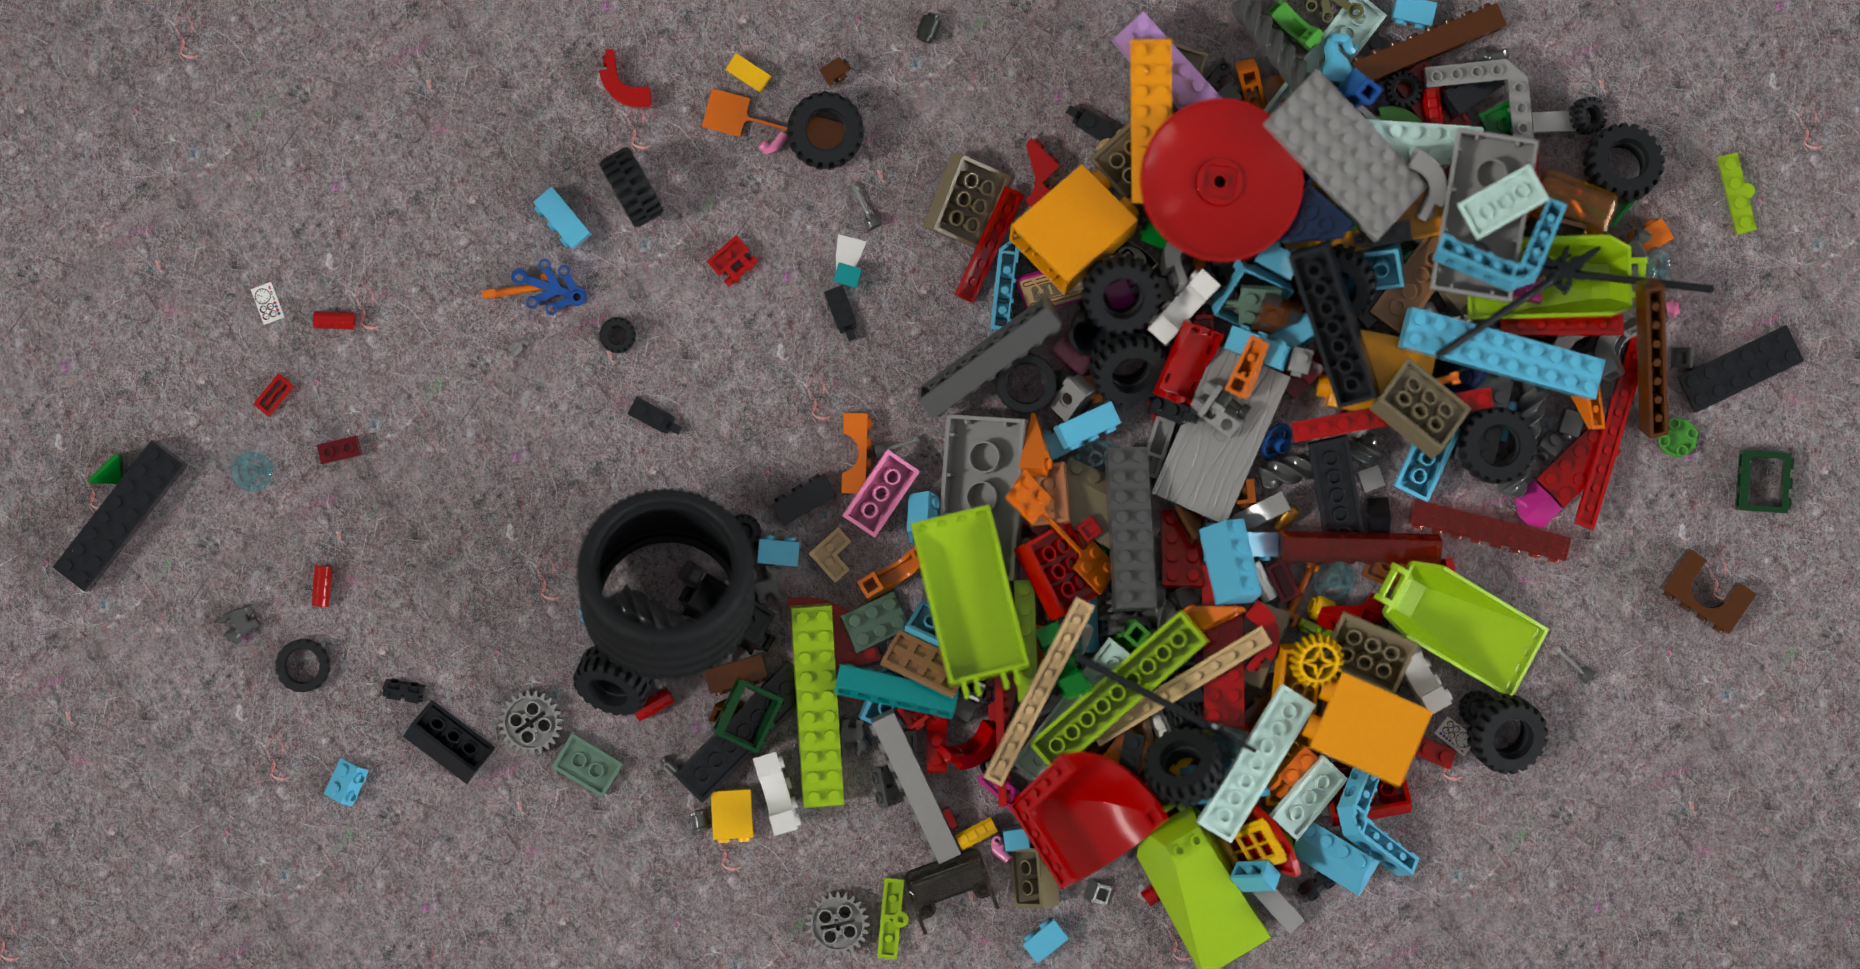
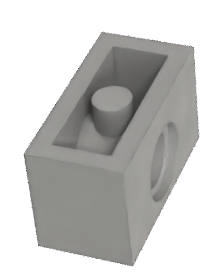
M1081 374L1067 377L1062 383V389L1054 395V401L1050 405L1065 422L1079 416L1096 391Z

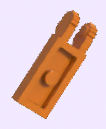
M1302 744L1276 772V775L1269 781L1267 788L1273 791L1283 780L1284 783L1276 792V796L1282 798L1289 792L1290 787L1292 788L1319 758Z

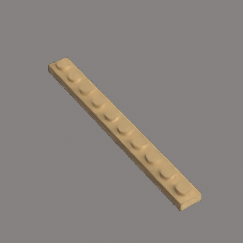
M1075 597L983 775L984 778L1000 786L1003 785L1095 607L1094 605Z
M1260 626L1152 692L1173 703L1272 644V641L1263 626ZM1146 697L1143 698L1097 738L1096 742L1100 747L1165 707Z

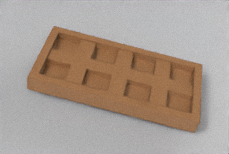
M898 630L881 660V665L953 699L960 686L949 688L939 648Z

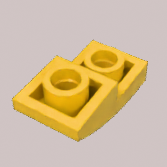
M735 53L725 69L760 93H762L772 77L737 53Z

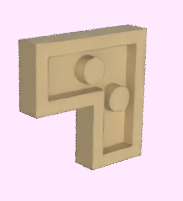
M839 527L809 553L834 583L850 571L837 554L852 541Z

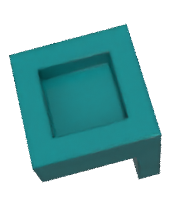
M840 262L838 263L833 282L857 289L862 269Z

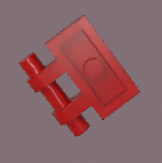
M735 235L706 262L719 276L725 272L728 273L729 277L724 282L730 287L734 282L740 281V277L748 270L751 271L759 260L754 255L748 260L744 255L750 250ZM740 260L743 265L734 272L730 267Z

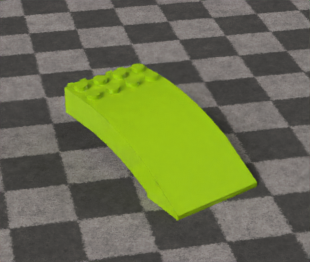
M990 505L910 523L949 688L961 686L964 698L968 699L970 693L967 684L974 683L975 693L977 696H980L982 692L979 681L1001 676L1005 690L1009 689V681L1006 674L1010 673L1014 675L1016 686H1021L1018 671L1028 669L1029 661L1017 620Z

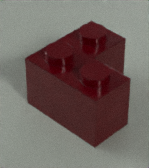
M1314 358L1311 360L1308 375L1303 374L1302 378L1290 375L1291 371L1284 368V371L1280 373L1290 377L1284 392L1292 399H1295L1325 369Z

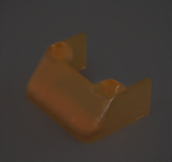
M1547 169L1542 173L1539 182L1547 196L1567 204L1563 216L1588 225L1585 232L1586 235L1607 234L1618 204V197L1614 193L1554 169ZM1546 202L1527 212L1525 224L1529 216L1539 219Z

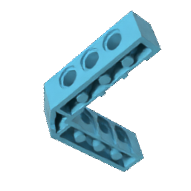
M1549 197V200L1546 201L1520 264L1498 258L1491 252L1486 253L1474 248L1472 244L1467 245L1457 241L1455 237L1445 233L1432 260L1506 291L1534 283L1544 263L1567 204Z
M1011 241L1003 245L998 251L990 330L997 331L1012 320L1018 256L1022 252Z
M1352 768L1337 806L1343 836L1365 853L1378 860L1382 866L1394 875H1413L1419 857L1413 852H1408L1401 846L1400 842L1394 841L1388 836L1386 831H1381L1374 825L1373 821L1367 818L1371 807L1370 803L1374 793L1377 792L1376 787L1380 779Z

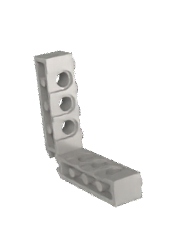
M1507 59L1423 68L1425 89L1485 81H1505L1506 92H1508L1510 133L1512 132L1513 137L1534 140L1528 76Z

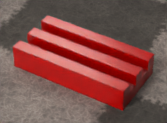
M278 373L253 405L270 417L295 385ZM281 380L282 383L269 397L263 406L260 405V403L268 395L272 388L277 384V382ZM287 385L288 387L286 388V390L281 394V396L272 405V407L269 410H266V408L271 404V402L280 393L284 386Z

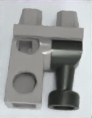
M1206 381L1201 390L1210 395V397L1204 402L1196 396L1190 405L1198 412L1199 416L1231 438L1240 423L1226 414L1225 410L1228 407L1238 412L1236 416L1243 420L1251 406L1246 403L1242 406L1231 396L1230 392L1224 390L1225 388L1219 384L1215 385Z

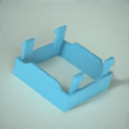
M1238 260L1233 264L1235 272L1222 292H1220V289H1217L1212 296V299H1214L1212 310L1215 316L1240 326L1238 324L1239 317L1235 313L1220 308L1245 271L1278 287H1282V298L1289 300L1294 290L1292 284L1287 282L1286 279L1280 278L1278 275L1254 264L1250 265ZM1251 329V332L1257 334L1258 330Z

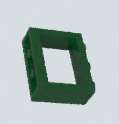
M1739 450L1735 510L1788 513V510L1791 508L1789 490L1793 486V479L1790 478V472L1794 467L1792 453ZM1751 457L1782 459L1779 507L1748 505Z
M737 676L712 732L758 754L759 750H762L766 744L767 739L765 737L768 731L771 732L774 728L775 716L782 711L784 699ZM745 688L772 699L752 743L725 731Z

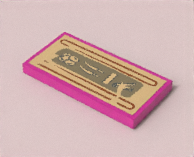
M1041 271L1016 277L1025 309L1045 295H1047L1055 307L1083 300L1081 295L1083 280L1064 296Z

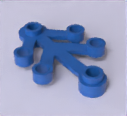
M546 258L541 259L538 266L541 271H544L549 282L528 276L523 268H516L512 272L511 279L516 285L526 283L546 290L536 296L527 298L526 305L530 309L536 308L539 303L557 294L565 297L555 303L549 302L546 305L545 311L549 315L556 314L557 310L569 304L580 306L587 299L585 289L581 286H576L570 275V268L567 265H561L558 268V275L564 278L568 288L560 286L551 269V262ZM547 262L549 266L547 268H543L541 266V263ZM566 268L568 273L563 275L560 269ZM517 274H521L523 276V279L521 281H518L515 276ZM579 293L581 298L576 300L573 298V295ZM534 299L536 304L530 305L529 300ZM548 306H554L555 311L550 312Z

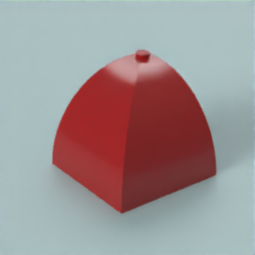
M1070 752L1060 755L1008 804L1061 890L1088 877L1121 857L1169 819L1150 789L1135 774L1112 759L1089 752Z

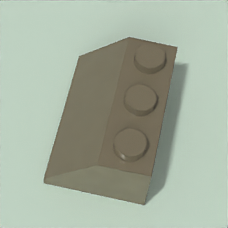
M1031 845L1029 849L1009 851L1010 855L1013 856L1010 864L1014 907L1048 908L1060 905L1058 884L1035 847Z

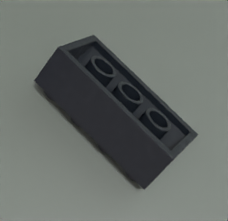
M433 700L415 718L403 736L465 784L470 782L496 748Z

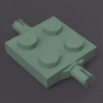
M1241 285V294L1238 300L1226 299L1225 308H1237L1239 325H1253L1265 293L1281 297L1282 287Z

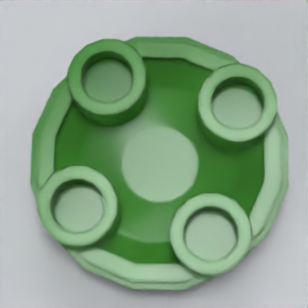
M1671 418L1668 420L1669 435L1658 437V444L1667 455L1684 457L1696 447L1698 431L1686 419Z

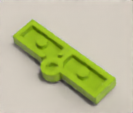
M1738 153L1717 157L1716 160L1735 234L1738 235L1757 230L1749 198L1754 196L1755 188L1752 184L1745 183Z
M884 877L877 958L897 960L900 928L905 927L909 921L907 913L902 911L904 879Z

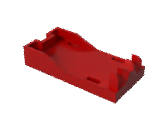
M1184 319L1153 393L1172 402L1190 406L1204 370L1216 355L1224 334L1216 329Z

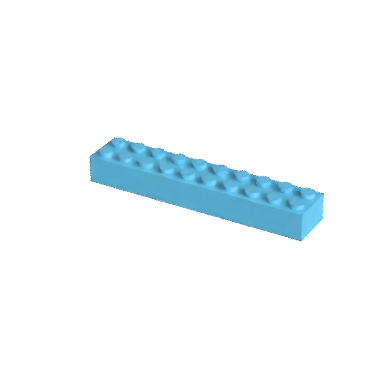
M1411 307L1406 311L1397 348L1438 359L1435 352L1476 326V324ZM1491 328L1484 329L1440 359L1585 400L1596 399L1606 361Z

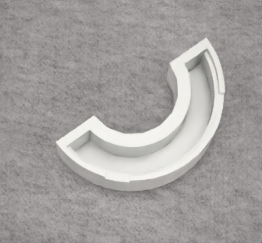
M1196 269L1189 277L1191 281L1183 291L1175 292L1176 298L1172 302L1168 299L1160 308L1163 312L1159 316L1154 315L1152 317L1153 320L1149 323L1150 327L1148 330L1165 345L1180 330L1184 319L1189 320L1219 288L1220 284L1205 270L1202 269L1199 272Z
M1418 645L1404 677L1420 704H1424L1426 709L1433 711L1432 714L1451 705L1453 697L1448 689H1443L1438 675H1433L1430 670L1432 665L1427 656H1423L1421 646Z
M777 752L753 758L768 806L774 836L797 830L798 826L801 825L799 814L795 813V808H798L795 796L791 797L789 789H792L790 777H785L783 757H778Z

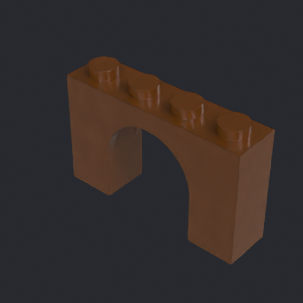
M1686 549L1660 586V589L1664 591L1662 594L1670 600L1676 599L1679 601V606L1687 612L1690 610L1697 614L1695 617L1703 623L1707 621L1713 625L1712 629L1722 635L1723 632L1730 634L1757 594L1741 583L1736 582L1720 604L1714 607L1702 606L1695 599L1692 586L1695 577L1707 560L1693 550Z

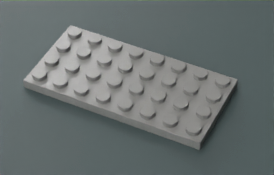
M1318 68L1262 124L1373 242H1376L1428 187L1413 169L1407 167L1406 161Z

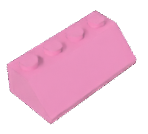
M887 449L842 516L875 538L920 471Z

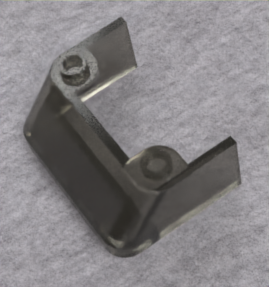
M972 848L962 851L960 855L941 864L938 861H934L914 868L905 875L912 905L924 935L928 934L924 919L930 918L936 913L935 903L973 890L977 898L991 896L996 910L1000 908L983 858L978 849Z

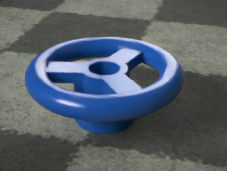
M1278 423L1266 432L1260 446L1261 454L1265 458L1272 459L1289 450L1292 431L1288 424ZM1279 430L1277 435H1275L1272 439H1269L1274 432ZM1272 446L1275 451L1268 453L1266 447Z

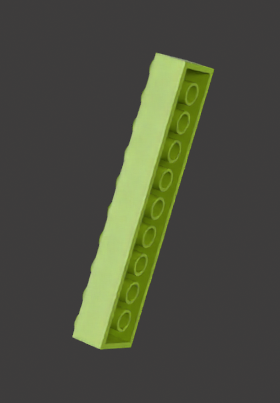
M830 603L790 606L802 803L804 808L844 805L837 694H834L836 667L832 606Z
M1181 610L1112 671L1153 691L1210 640L1185 611ZM1105 676L1029 744L1049 766L1062 754L1084 751L1145 697Z

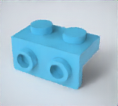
M340 758L324 795L340 804L353 806L369 770L359 767L344 758Z

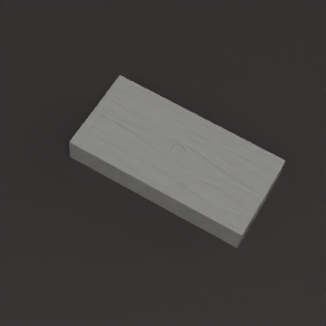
M1457 128L1437 247L1445 233L1455 237L1457 241L1467 245L1472 244L1474 248L1486 253L1491 252L1498 258L1518 263L1527 213L1476 240L1457 204L1530 164L1534 171L1539 145L1538 140ZM1434 261L1429 290L1506 303L1512 302L1513 290H1503Z
M1219 346L1216 355L1205 368L1192 401L1196 396L1204 402L1210 397V395L1201 390L1206 381L1215 385L1219 384L1225 388L1241 355ZM1262 365L1257 382L1248 399H1242L1231 393V396L1242 406L1245 403L1251 406L1243 420L1236 416L1238 412L1228 407L1225 410L1226 414L1240 423L1231 438L1199 416L1198 412L1190 405L1189 408L1191 410L1189 413L1198 416V422L1194 424L1186 421L1185 425H1180L1151 493L1217 522L1228 520L1290 377Z
M947 414L940 516L989 504L999 539L1007 579L1012 581L1019 580L1020 562L1013 549L1022 544L1023 516L1005 496L1022 473L1019 463L1030 420Z

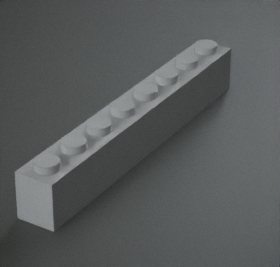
M893 708L871 718L872 725L869 727L874 737L878 736L881 741L878 743L882 754L886 753L889 758L886 762L890 771H895L898 777L895 781L899 790L904 789L906 795L903 798L907 807L912 806L915 812L911 815L916 825L920 824L923 829L920 831L924 842L928 841L931 846L928 850L932 859L937 858L938 863L941 864L960 855L961 852Z

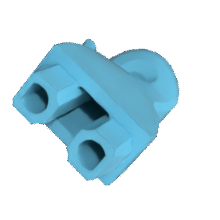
M1332 33L1324 40L1325 61L1319 70L1338 89L1354 68L1339 51L1337 45H1341L1349 55L1355 54L1359 45L1355 44L1353 46L1349 35Z

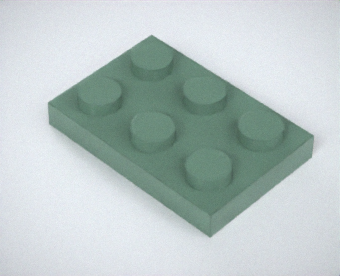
M894 592L839 617L855 653L896 635L898 630L904 631L907 624L905 615Z
M572 732L551 768L603 798L624 763Z

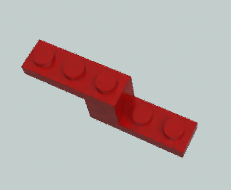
M929 715L927 719L926 773H946L947 762L943 760V756L937 750L940 744L947 745V718Z

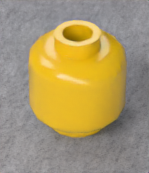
M1322 595L1312 598L1307 605L1310 619L1317 622L1321 608L1323 606H1336V603Z

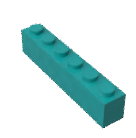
M840 664L834 694L947 719L953 718L959 692L958 690L952 699L910 678L896 677L892 673H878L870 668L860 669L852 664Z

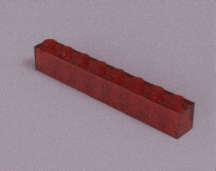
M1417 499L1412 501L1407 521L1412 523V528L1423 530L1424 527L1432 528V533L1443 535L1444 531L1451 533L1450 537L1462 540L1464 536L1470 538V542L1481 545L1482 541L1489 542V547L1501 549L1502 546L1509 547V552L1521 554V551L1529 552V557L1540 559V556L1548 557L1549 562L1557 564L1560 563V560L1566 561L1571 542L1570 537Z
M1280 530L1278 554L1281 560L1288 563L1299 560L1306 563L1323 561L1329 564L1335 563V561H1342L1346 564L1363 562L1370 565L1375 564V562H1383L1386 565H1391L1392 562L1407 565L1411 561L1441 564L1443 540L1439 534Z

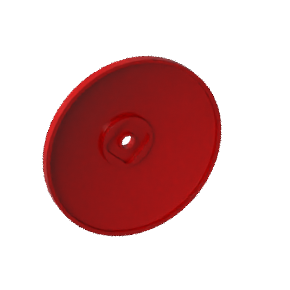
M1216 98L1202 100L1174 113L1157 129L1145 150L1140 169L1141 197L1145 211L1155 229L1169 244L1179 251L1205 261H1238L1254 256L1270 247L1286 232L1292 223L1302 198L1303 168L1262 125L1271 116L1265 110L1236 99ZM1222 177L1225 180L1224 187H1216L1214 179Z

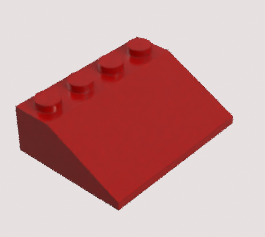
M1071 522L1058 524L1084 550ZM1054 528L1013 549L1050 621L1066 615L1075 597L1088 602L1099 595L1073 568L1079 559V553Z
M1339 761L1332 762L1344 776L1349 778L1352 767ZM1404 777L1400 787H1395L1379 780L1376 787L1377 792L1374 793L1371 800V807L1367 818L1373 820L1411 813L1412 801L1406 777ZM1346 783L1327 804L1332 827L1341 825L1337 806Z

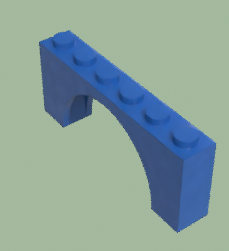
M1355 67L1338 88V91L1355 108L1366 104L1371 105L1383 90ZM1303 168V185L1307 186L1314 179Z

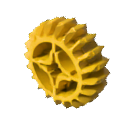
M1317 633L1316 637L1313 634H1309L1308 640L1302 637V644L1296 642L1297 650L1291 649L1295 656L1289 657V660L1293 662L1290 664V668L1294 670L1292 674L1297 677L1300 683L1304 681L1303 684L1305 686L1311 684L1313 688H1316L1318 684L1324 687L1325 681L1331 684L1330 679L1332 677L1338 679L1335 673L1342 672L1339 665L1344 664V661L1340 659L1344 654L1340 651L1341 646L1336 644L1333 638L1330 639L1328 635L1322 637L1320 633ZM1322 647L1329 649L1331 658L1323 655ZM1319 657V661H1317V663H1314V660H1317L1316 658ZM1303 663L1310 666L1311 674L1304 672Z

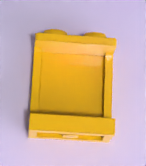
M752 788L715 790L711 794L713 840H718V843H728L730 839H738V842H748L750 838L754 837Z

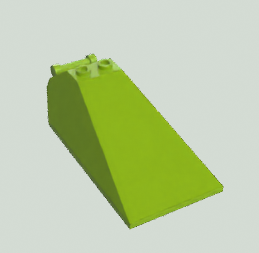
M1611 235L1554 236L1547 253L1551 260L1555 261L1561 256L1567 245L1570 246L1568 254H1572L1570 258L1581 256L1591 249L1600 246L1601 250L1588 260L1580 271L1632 276V265H1638V277L1646 278L1648 258H1632L1631 246ZM1531 237L1522 238L1518 264L1522 260ZM1572 278V286L1566 295H1563V292L1552 284L1542 291L1541 304L1525 302L1501 319L1614 316L1633 309L1632 299H1636V292H1632V284ZM1563 279L1562 284L1564 285V287L1567 279ZM1467 296L1468 320H1485L1509 303Z
M1411 561L1403 568L1392 562L1391 570L1382 587L1373 597L1385 604L1382 610L1384 617L1404 637L1418 642L1419 646L1497 692L1513 696L1549 629L1446 566ZM1400 573L1401 576L1395 588L1393 589L1389 599L1386 598L1385 596L1388 593L1393 581L1395 580L1397 574Z
M1170 802L1168 804L1165 803L1162 805L1165 813L1175 807L1178 812L1169 816L1166 822L1138 844L1136 856L1197 969H1220L1271 937L1247 893L1242 892L1230 879L1233 867L1219 844L1217 837L1213 832L1196 822L1202 812L1192 804L1182 807V804L1172 806Z

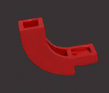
M614 49L605 50L606 55H602L603 67H607V70H599V73L608 93L617 102L629 108H652L651 88L649 86L629 87L623 84L617 75Z
M1256 599L1244 613V616L1252 621L1257 628L1263 626L1272 644L1252 655L1244 666L1250 672L1258 671L1264 664L1262 659L1264 657L1272 661L1277 652L1280 639L1279 627L1274 615L1264 604Z
M982 720L976 733L970 740L961 745L940 744L937 752L943 756L944 761L954 764L959 770H966L980 765L997 750L996 722Z

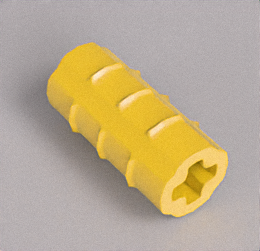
M988 817L959 832L955 837L964 851L998 833V830L992 818Z

